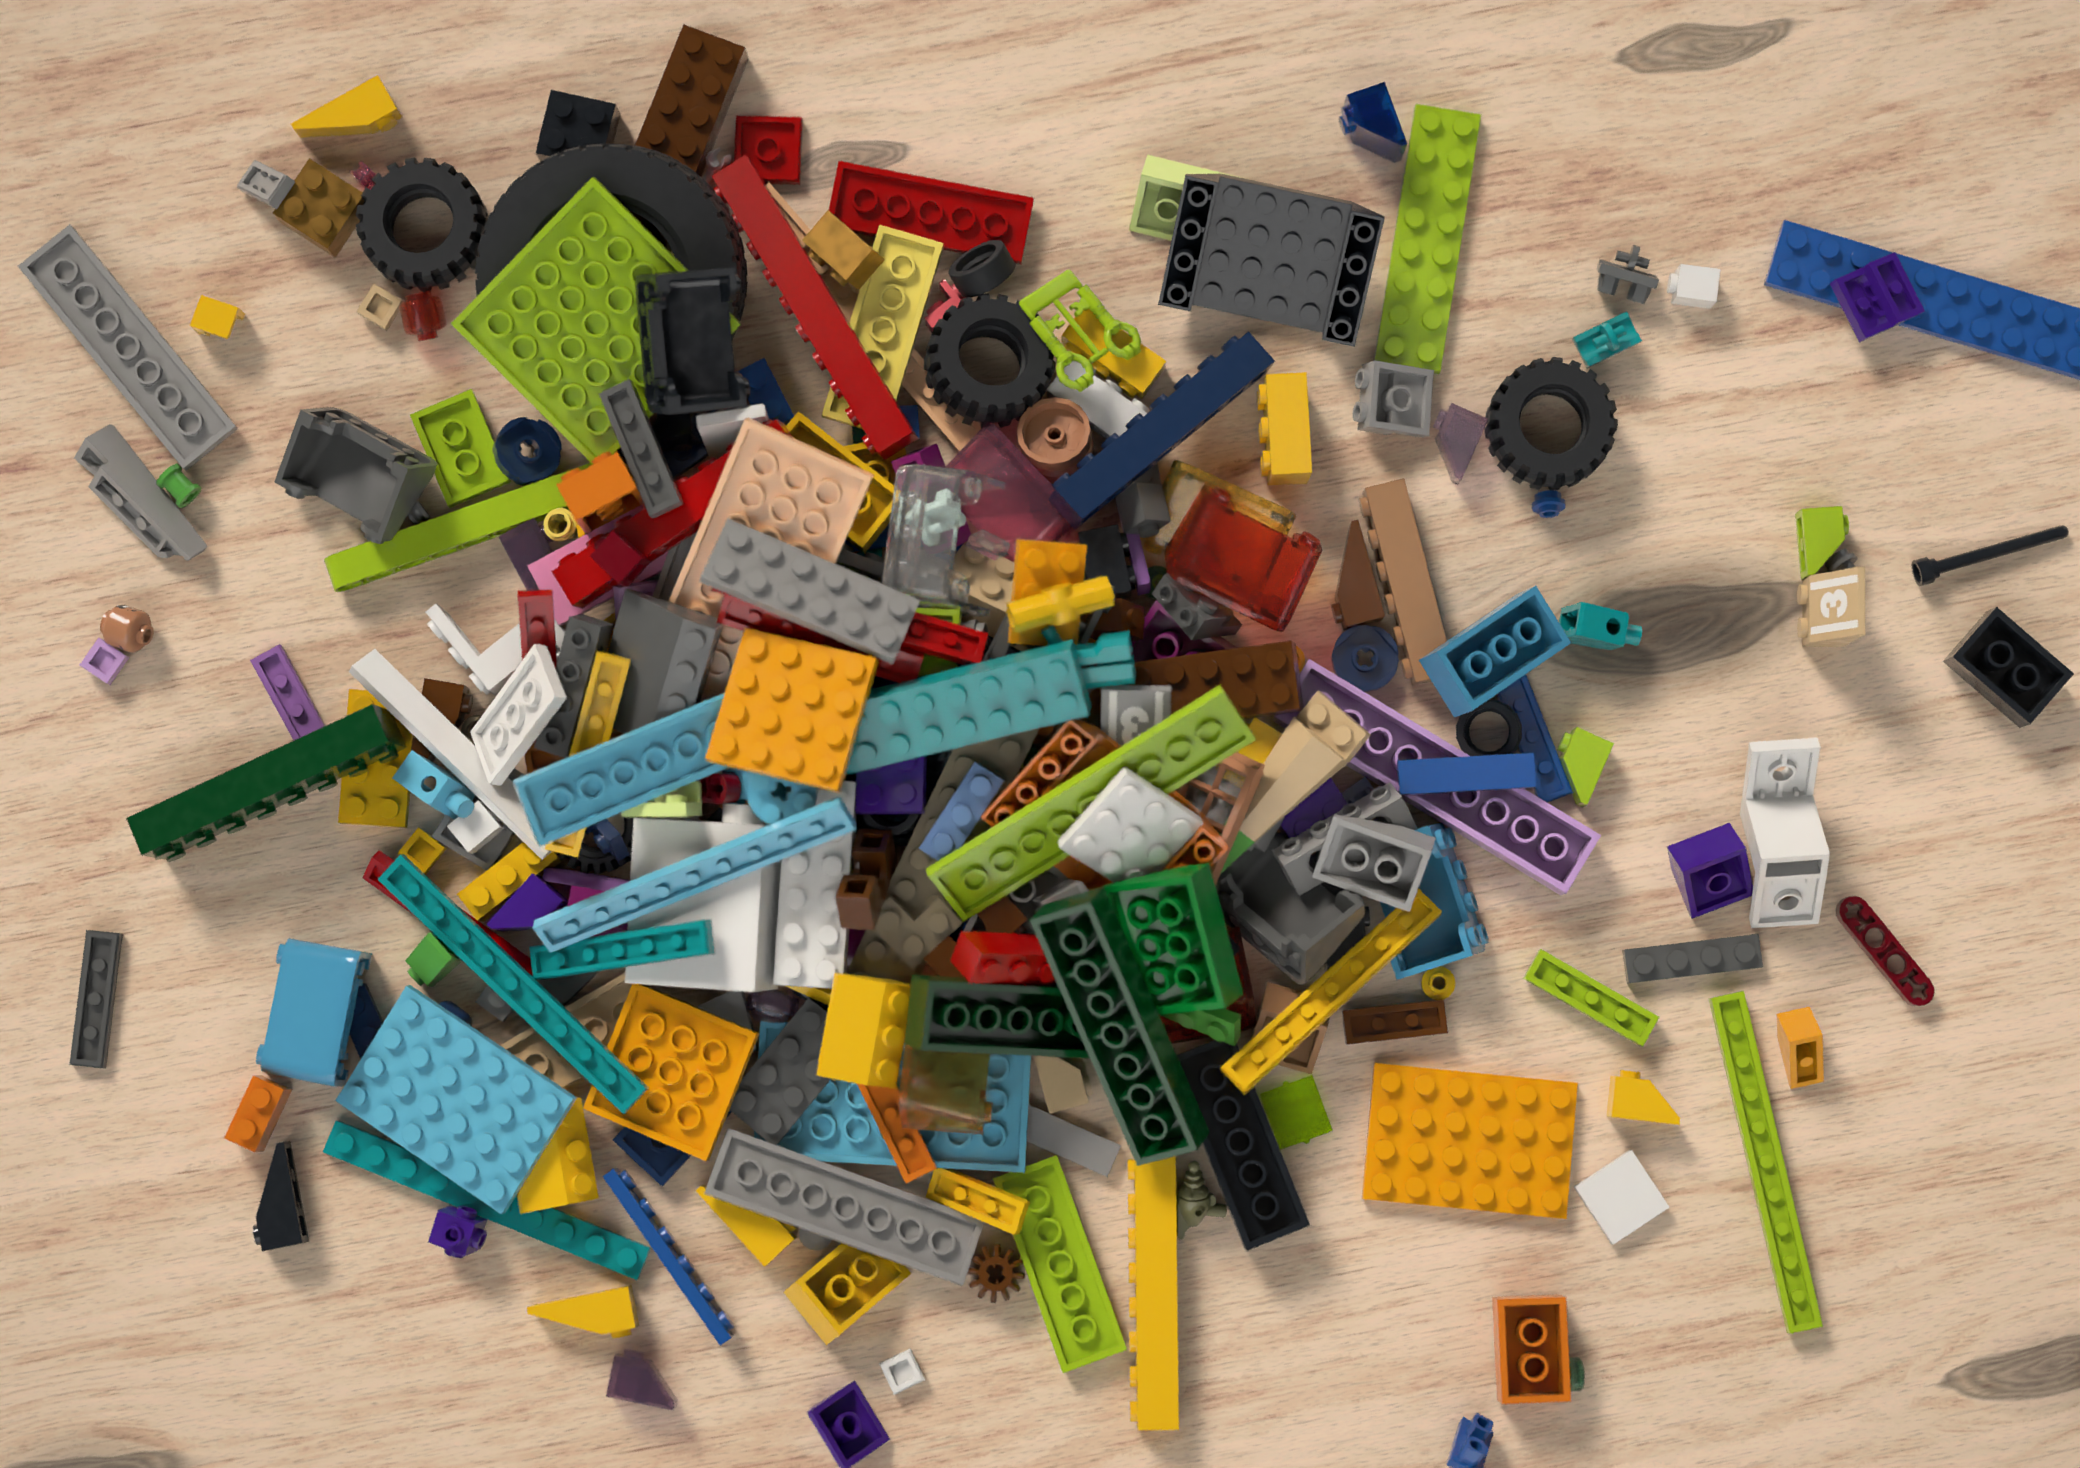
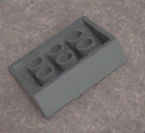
M629 588L625 589L607 652L631 659L613 729L626 734L701 703L723 628V624L717 623L718 618Z

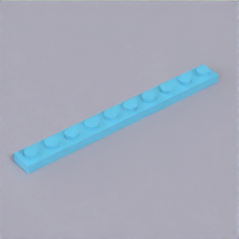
M839 796L534 920L533 930L549 952H554L856 830V821Z

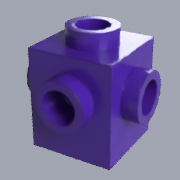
M450 1205L439 1209L428 1243L444 1248V1253L451 1257L463 1258L477 1252L484 1245L487 1237V1231L484 1230L487 1219L477 1216L478 1212L467 1206H458L457 1208Z

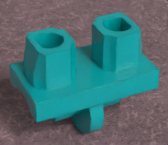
M1627 311L1572 338L1586 368L1594 366L1642 342Z

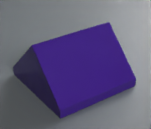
M855 1380L810 1407L806 1412L840 1468L852 1467L890 1440Z

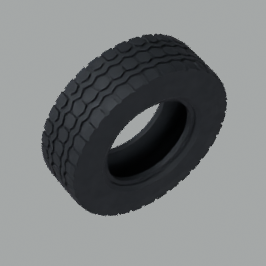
M596 144L579 146L547 157L526 170L521 177L519 176L507 188L506 193H503L495 204L493 213H490L484 226V234H481L477 249L479 256L476 257L475 274H477V280H475L477 296L592 177H595L628 211L642 216L662 233L671 247L674 257L688 271L735 268V274L740 278L741 291L739 295H736L735 301L729 303V311L738 321H741L748 284L746 282V276H748L747 261L744 255L745 250L742 238L739 236V230L733 216L730 215L729 209L721 197L716 194L715 190L699 174L688 166L683 165L680 161L652 149L625 144ZM736 331L732 334V340L735 336Z

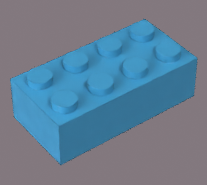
M1534 586L1516 594L1419 659V662L1455 718L1474 710L1571 644V641L1537 586Z

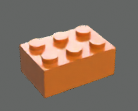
M605 452L592 460V466L582 471L580 468L573 469L561 477L562 482L556 484L575 521L586 534L644 504L633 475L618 452L612 455L610 452Z
M1563 1295L1492 1297L1497 1401L1501 1404L1571 1402L1566 1297Z

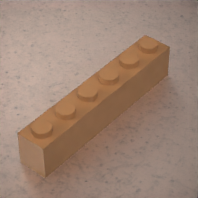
M1402 478L1366 487L1362 493L1363 497L1359 498V505L1363 518L1369 517L1371 530H1367V536L1371 549H1377L1380 562L1375 563L1379 581H1385L1388 594L1384 595L1385 606L1388 614L1394 613L1397 625L1392 627L1394 640L1397 647L1402 646L1405 659L1401 660L1402 671L1405 679L1410 678L1412 686L1431 682L1419 659L1445 643L1447 639L1405 479Z

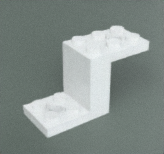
M437 604L433 605L426 611L427 615L431 618L427 625L444 643L448 641L451 643L452 647L448 651L465 669L471 668L473 673L469 677L479 690L483 691L486 695L492 693L497 696L522 662L520 625H516L480 654L448 612ZM555 619L557 656L559 657L565 629L559 626Z
M1818 738L1749 742L1740 816L1755 869L1749 914L1751 928L1819 924L1830 852L1813 797L1820 754ZM1786 766L1783 771H1775L1779 767ZM1791 896L1788 900H1781L1785 897Z

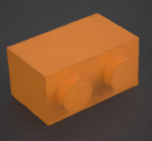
M253 1075L224 1139L253 1152H264L292 1089L262 1075Z

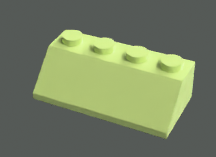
M1147 154L1141 173L1129 231L1172 241L1185 175L1218 174L1221 172Z

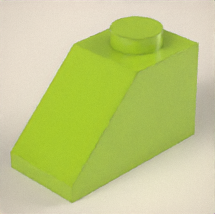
M1842 506L1805 508L1795 514L1801 580L1810 575H1815L1845 540V535H1848L1849 520L1847 515H1843Z
M1578 727L1574 728L1571 733H1564L1557 750L1562 752L1559 759L1571 786L1576 805L1584 807L1588 805L1614 743Z

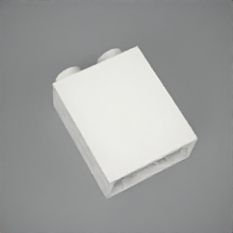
M723 804L722 822L699 821V816L634 818L630 881L770 824H763V821L752 811L750 805ZM781 860L628 921V931L711 919L715 954L626 967L625 983L747 992L778 989V985L773 984Z

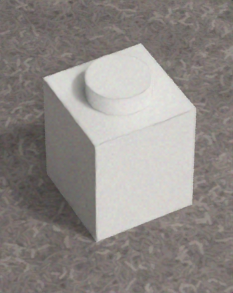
M1680 264L1675 273H1670L1668 279L1667 293H1672L1671 304L1711 309L1717 302L1720 269Z
M480 800L474 803V809L468 817H457L447 825L467 852L475 854L505 829L499 822L501 820Z

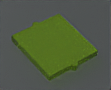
M1312 1075L1290 1083L1284 1081L1282 1086L1260 1093L1280 1150L1301 1142L1308 1144L1310 1139L1333 1131Z

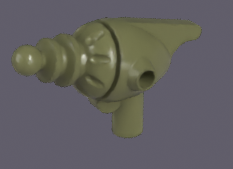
M1197 1161L1189 1163V1170L1185 1172L1186 1176L1184 1177L1185 1184L1180 1187L1177 1194L1176 1217L1177 1237L1179 1239L1184 1238L1187 1229L1199 1225L1205 1216L1225 1218L1227 1214V1205L1216 1203L1214 1194L1209 1192L1208 1188L1203 1184L1204 1178L1202 1177V1171L1199 1170L1200 1165Z

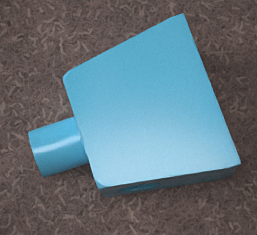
M411 750L393 776L395 781L426 804L454 820L457 817H468L474 809L472 800L475 794L451 772ZM428 777L436 779V786L433 790L423 783Z

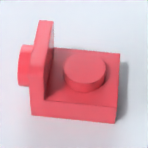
M945 279L939 282V287L947 301L939 300L926 311L928 315L924 317L925 325L931 333L937 321L943 318L945 311L952 305L958 307L960 300L966 298L962 297L954 283L950 286Z

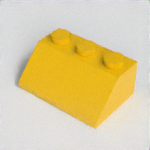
M835 973L816 1075L867 1086L896 1088L905 1040L911 985L893 979Z
M581 1097L575 1100L519 1190L517 1199L520 1214L599 1199Z

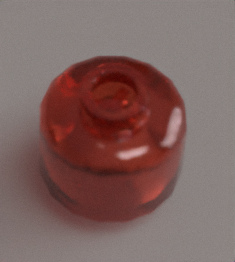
M431 291L406 295V301L402 302L399 306L404 332L408 335H417L418 341L437 338V331L446 326L441 298L432 295Z

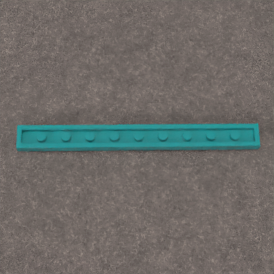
M400 854L377 879L623 1114L627 1113L649 1089L643 1081L404 854Z
M339 1120L335 1121L323 1153L453 1206L473 1208L480 1217L635 1280L639 1279L651 1250L649 1246L555 1208L520 1214L517 1195L506 1213L500 1214L404 1147Z

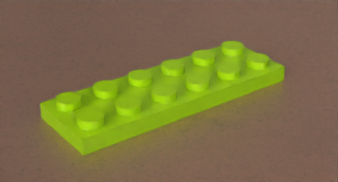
M1057 1155L1026 1166L1025 1173L1008 1172L993 1178L997 1188L1030 1201L1021 1232L1013 1236L1062 1373L1127 1350Z

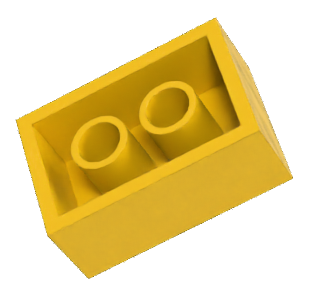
M1307 372L1266 374L1263 384L1258 385V391L1256 392L1257 411H1263L1264 417L1260 418V424H1258L1259 444L1265 443V451H1262V457H1260L1261 477L1267 476V486L1307 484L1312 474Z

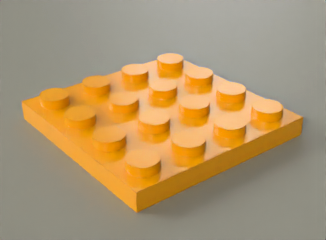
M745 628L705 759L710 763L840 793L878 666V660L866 655Z
M632 984L607 1048L643 1081L649 1089L627 1113L623 1114L592 1085L583 1109L699 1159L709 1161L760 1033L647 985Z

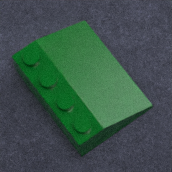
M1209 863L1176 867L1104 885L1159 1015L1222 1009L1229 1006L1243 994Z

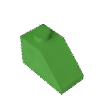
M432 932L423 938L405 960L411 967L407 972L420 986L425 983L430 987H434L462 962Z

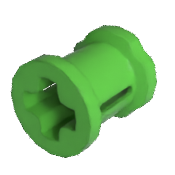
M175 464L167 468L160 475L156 485L159 488H165L176 499V505L179 508H184L200 494L202 488L198 484H193L181 472L182 467L179 464Z

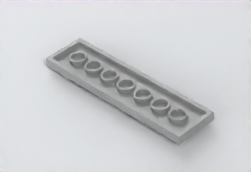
M68 225L18 265L19 269L183 469L187 471L238 429L71 225Z
M729 1128L724 1136L704 1192L707 1196L960 1286L964 1284L984 1225L983 1221L950 1207Z

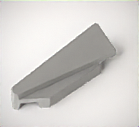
M107 425L85 438L74 459L95 475L88 487L157 557L169 558L173 555L183 556L185 560L189 561L205 551L207 544L164 489L156 485L157 480L115 426Z

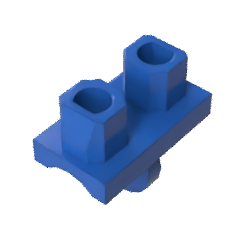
M1475 1414L1471 1421L1463 1417L1458 1424L1446 1465L1451 1468H1483L1494 1433L1492 1432L1493 1421L1480 1414Z

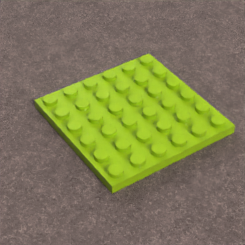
M592 177L457 316L451 325L592 463V460L605 452H610L612 455L621 448L599 393L630 379L634 382L648 418L654 414L649 411L645 398L635 292L636 278L639 274L688 270L595 177ZM730 313L731 334H733L740 327L741 323Z

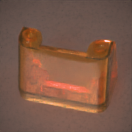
M905 1044L899 1091L901 1127L905 1129L984 1135L985 1122L991 1123L993 1102H987L986 1095L990 1054L922 1051Z

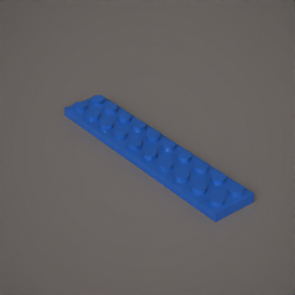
M1784 220L1779 231L1764 285L1842 308L1830 283L1893 252ZM1896 253L1925 310L1922 314L1898 326L2080 380V308Z

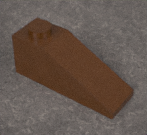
M1359 520L1351 521L1349 525L1335 594L1336 603L1331 604L1335 623H1341L1343 631L1353 626H1363L1382 621L1385 617Z
M424 678L422 695L457 729L464 722L465 714H470L472 709L473 695L469 694L470 688L467 686ZM413 736L411 750L433 762L436 756Z

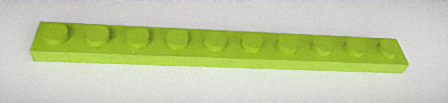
M1740 991L1708 998L1786 1331L1788 1334L1823 1327L1745 993Z

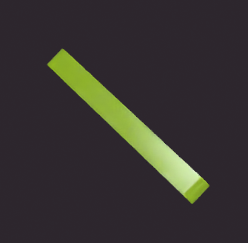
M588 463L577 468H580V470L582 471L592 466L593 464ZM571 470L397 531L392 540L385 541L383 544L369 541L326 557L324 562L334 591H347L544 521L546 515L553 509L564 508L569 510L556 484L562 482L561 477Z

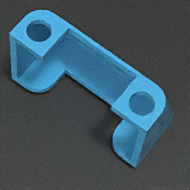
M1442 823L1428 825L1415 830L1435 837L1433 849L1419 889L1442 910V915L1391 961L1397 980L1485 951V944L1489 943L1486 928L1483 924L1478 923L1475 911H1478L1476 898L1472 892H1468L1464 879H1467L1465 865L1461 859L1457 860L1453 848L1457 845L1455 835L1450 827L1445 828ZM1380 902L1385 917L1396 908Z

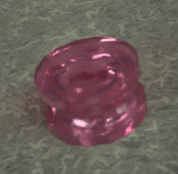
M360 160L358 162V169H352L349 173L364 188L366 187L371 190L374 186V182L371 179L376 174Z

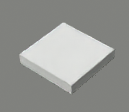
M1632 1150L1622 1154L1574 1186L1612 1245L1670 1208Z

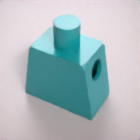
M1585 602L1561 608L1559 624L1571 641V644L1613 650L1623 647L1624 644L1638 646L1642 637L1641 626L1628 624L1629 613Z

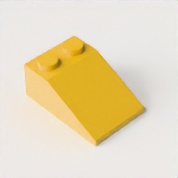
M841 1243L783 1293L822 1341L828 1345L912 1273L904 1265Z

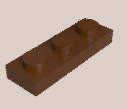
M1444 999L1342 1011L1346 1045L1448 1033Z

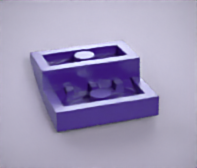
M1895 252L1872 261L1864 267L1841 276L1830 283L1859 343L1925 312Z

